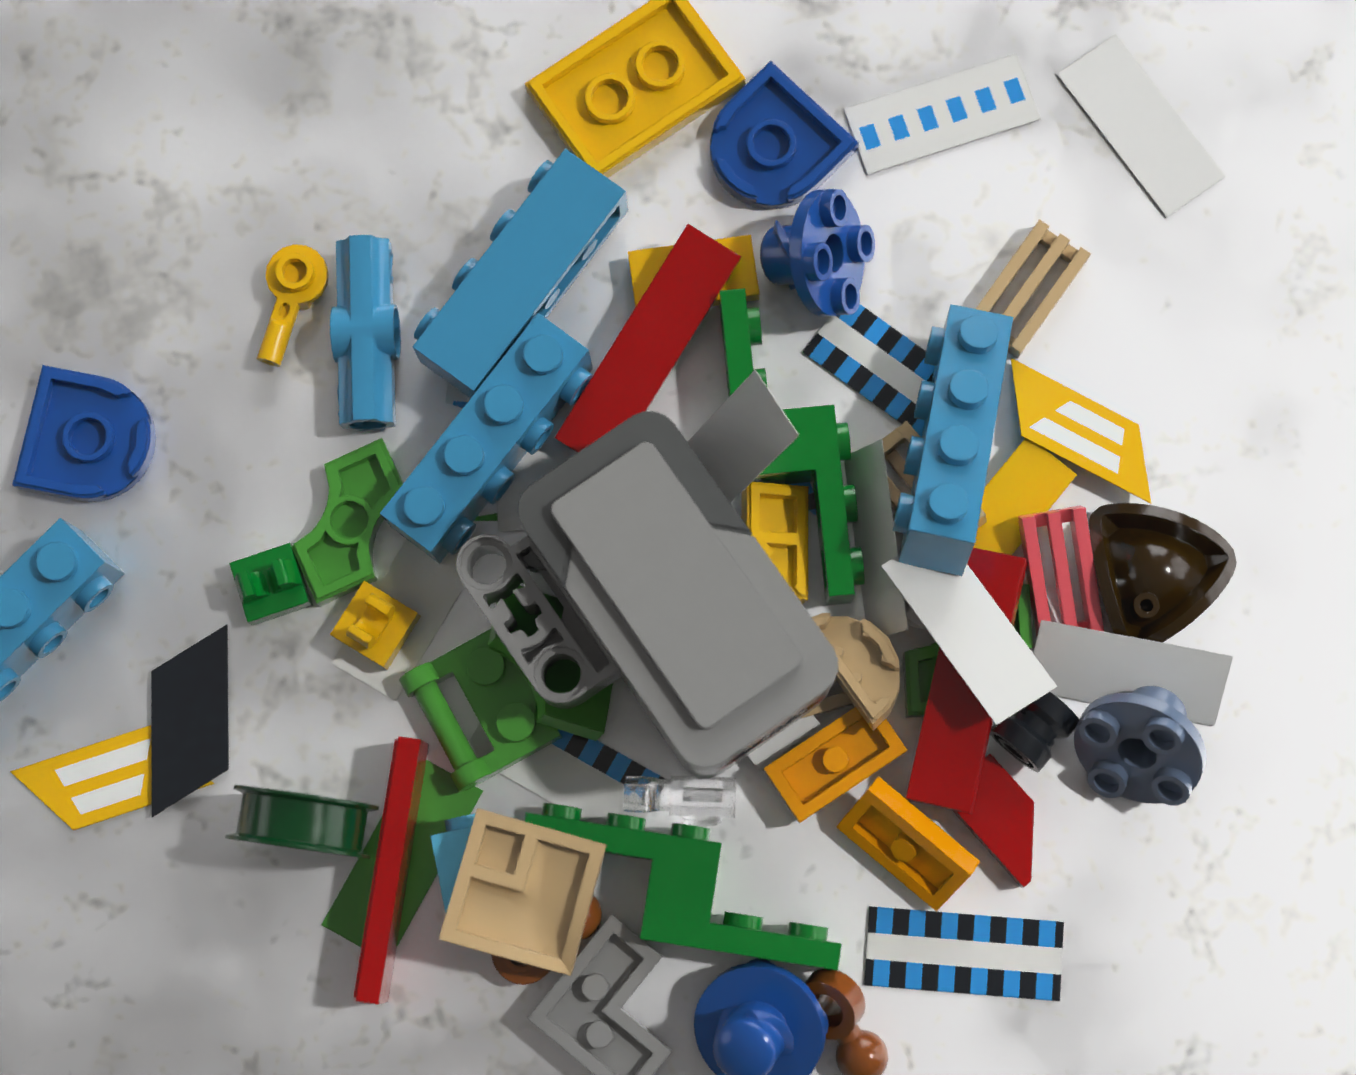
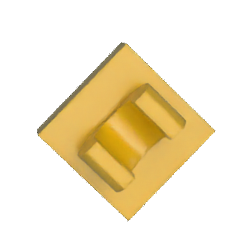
M363 581L330 635L388 670L421 616L368 582Z

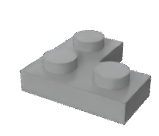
M611 914L577 956L572 975L563 974L527 1019L594 1075H654L672 1050L622 1009V1007L663 956Z

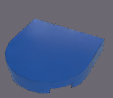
M770 61L719 112L711 134L710 157L718 181L734 198L756 208L781 209L800 203L806 195L817 190L858 150L859 142Z
M42 365L12 485L20 490L82 502H101L122 495L140 481L148 470L154 456L156 432L148 408L135 393L118 381L102 376Z

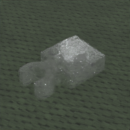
M671 775V779H658L647 776H626L623 811L638 813L669 811V815L683 816L682 822L693 826H716L721 824L722 817L735 818L736 778H700L698 776Z

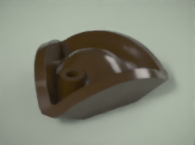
M1116 503L1100 506L1090 515L1089 530L1095 570L1105 609L1114 634L1163 643L1192 623L1219 597L1236 569L1237 560L1231 545L1214 529L1186 514L1154 505Z

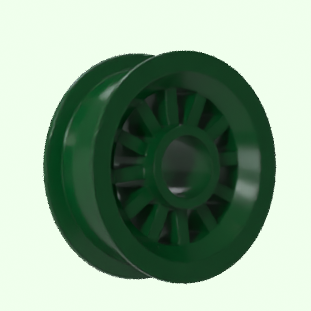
M234 785L233 789L243 793L236 833L227 834L225 838L344 856L371 858L370 855L362 852L368 812L378 810L379 806L317 795Z

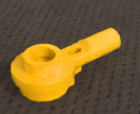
M293 244L283 247L272 256L267 265L266 281L269 290L276 297V302L256 359L270 366H281L299 310L310 309L311 303L323 294L328 285L329 272L325 260L316 250L307 245Z

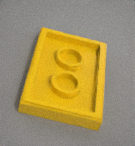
M650 0L526 82L525 87L529 96L568 150L609 178L745 86L746 78L688 0Z

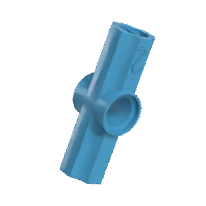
M352 235L346 239L336 241L337 307H332L330 314L331 348L334 361L338 363L339 425L343 429L358 431H381L385 428L396 427L394 360L400 359L401 331L398 308L396 304H393V252L389 239L378 238L372 235Z

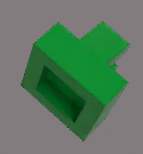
M291 543L229 563L247 622L252 626L313 606L302 569L294 554Z

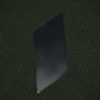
M228 624L151 671L152 817L229 769Z

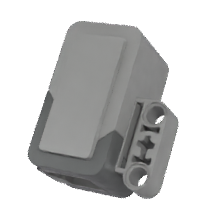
M643 411L631 416L532 483L522 493L518 503V516L527 534L526 537L510 547L502 538L497 536L478 535L469 539L461 547L456 558V570L460 580L534 689L549 705L559 709H571L584 703L621 677L681 765L690 774L700 778H712L722 774L819 706L826 698L838 673V658L829 641L756 538L752 536L749 528L676 425L666 415L655 411ZM486 554H497L506 559V570L503 576L491 584L476 582L473 579L475 562ZM526 569L542 575L564 607L562 619L559 618ZM521 583L525 584V587L517 589ZM513 592L528 614L533 615L539 611L542 612L535 619L539 630L532 636L528 637L522 630L510 633L516 627L517 622L503 600L508 598ZM498 602L494 608H490L491 603ZM560 660L575 662L581 669V678L578 685L567 693L550 691L545 684V675L548 668Z

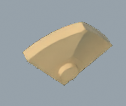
M477 808L439 940L571 976L607 845Z

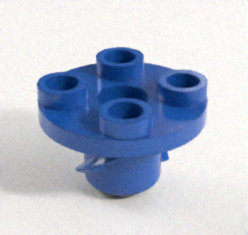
M842 189L815 190L806 195L799 204L792 225H781L776 220L774 227L766 232L761 242L760 262L763 272L770 282L775 285H788L791 290L796 288L802 303L814 315L820 317L853 315L860 303V288L864 276L865 262H870L875 253V237L869 225H861L854 205Z
M762 958L752 959L747 963L733 966L719 974L701 995L694 1016V1034L698 1049L708 1067L716 1075H810L823 1053L829 1026L827 1015L811 989L790 971Z

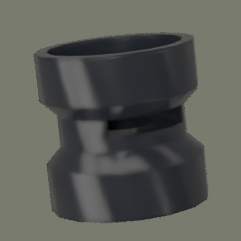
M1048 692L999 724H994L991 727L990 735L1015 759L1038 773L1052 757L1051 747L1055 743L1054 739L1068 738L1075 730L1079 718L1064 702L1053 693Z

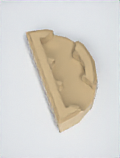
M821 613L812 617L833 647L838 658V673L835 680L874 731L891 714L900 692L899 658L889 637L871 621L866 619L859 621L848 616H830V613Z

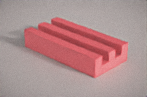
M1074 506L1017 516L1023 555L1028 562L1026 575L1030 587V601L1036 639L1041 620L1051 622L1037 527L1047 526L1062 624L1104 631L1086 507ZM1064 522H1070L1085 618L1082 621H1077L1062 527Z

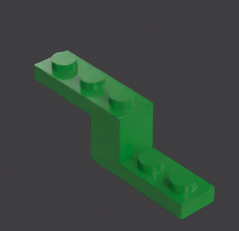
M745 288L720 291L719 308L728 398L755 370L753 369L751 346L762 345L759 307L747 308ZM765 368L756 369L767 386ZM834 405L782 409L799 434V437L753 482L775 484L813 482L825 604L851 603L855 595L854 586L864 585L865 575L861 547L850 548L847 523L858 522V510L854 484L843 485L841 461L851 460L848 423H836Z
M551 803L543 804L542 815L526 812L525 822L607 845L605 853L652 860L640 939L838 970L842 943L827 941L829 929L827 927L790 922L788 935L762 931L763 917L732 912L724 913L723 924L710 923L722 845L719 842L709 841L711 829L672 823L670 835L645 831V818L608 813L606 825L580 821L581 808Z

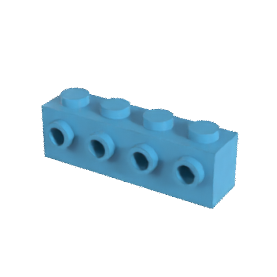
M566 148L554 163L547 160L537 169L529 182L527 191L530 192V195L516 212L509 209L500 217L490 234V240L493 241L479 261L471 258L464 264L453 281L452 289L455 290L453 295L441 310L437 307L432 308L423 317L415 330L414 338L417 341L413 345V349L419 361L469 398L474 395L538 313L545 318L549 316L628 212L626 191Z
M950 304L944 328L935 326L931 328L924 363L935 365L932 382L921 381L914 418L925 420L922 437L911 436L903 474L914 476L911 494L900 493L893 524V531L904 533L898 562L962 576L976 540L1013 317Z
M538 313L380 512V515L389 526L439 564L448 553L455 555L473 534L476 528V524L473 521L488 502L492 505L495 504L509 489L515 478V474L512 471L528 452L533 455L548 439L554 428V424L551 421L565 403L573 405L583 393L593 377V374L590 373L593 366L589 350Z
M59 518L0 576V702L17 688L21 681V676L39 658L46 657L64 641L68 634L67 631L86 612L94 610L109 597L114 589V584L125 574L82 530L62 518Z

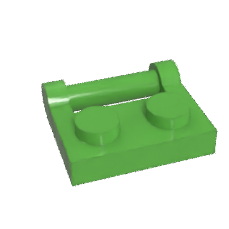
M491 629L435 660L410 670L399 679L407 697L415 696L454 769L450 777L459 793L477 786L562 738L558 729L536 723L535 699L530 684L521 670L511 660L489 649L488 641ZM452 676H455L494 748L492 752L483 757H476L438 686L439 683Z

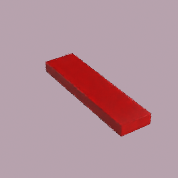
M687 224L559 429L555 439L578 453L631 416L647 411L716 301L720 291H722L739 264L741 256L690 224Z
M973 548L967 563L1014 627L1028 563L1027 559ZM940 647L906 799L973 814L993 720Z
M398 736V740L395 739L353 996L356 997L358 1002L382 1004L388 1002L429 748V744L421 739Z

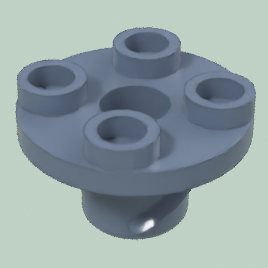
M1143 686L1137 688L1132 693H1115L1096 699L1083 711L1074 732L1075 751L1082 766L1089 773L1087 777L1088 784L1096 793L1103 797L1117 798L1121 796L1142 803H1164L1171 806H1179L1188 800L1191 791L1199 783L1206 765L1205 744L1199 731L1187 718L1184 704L1174 693L1162 687Z

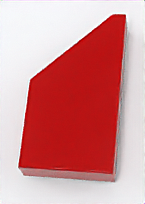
M990 753L984 759L973 814L952 811L1021 888H1024L1031 882L1034 801Z

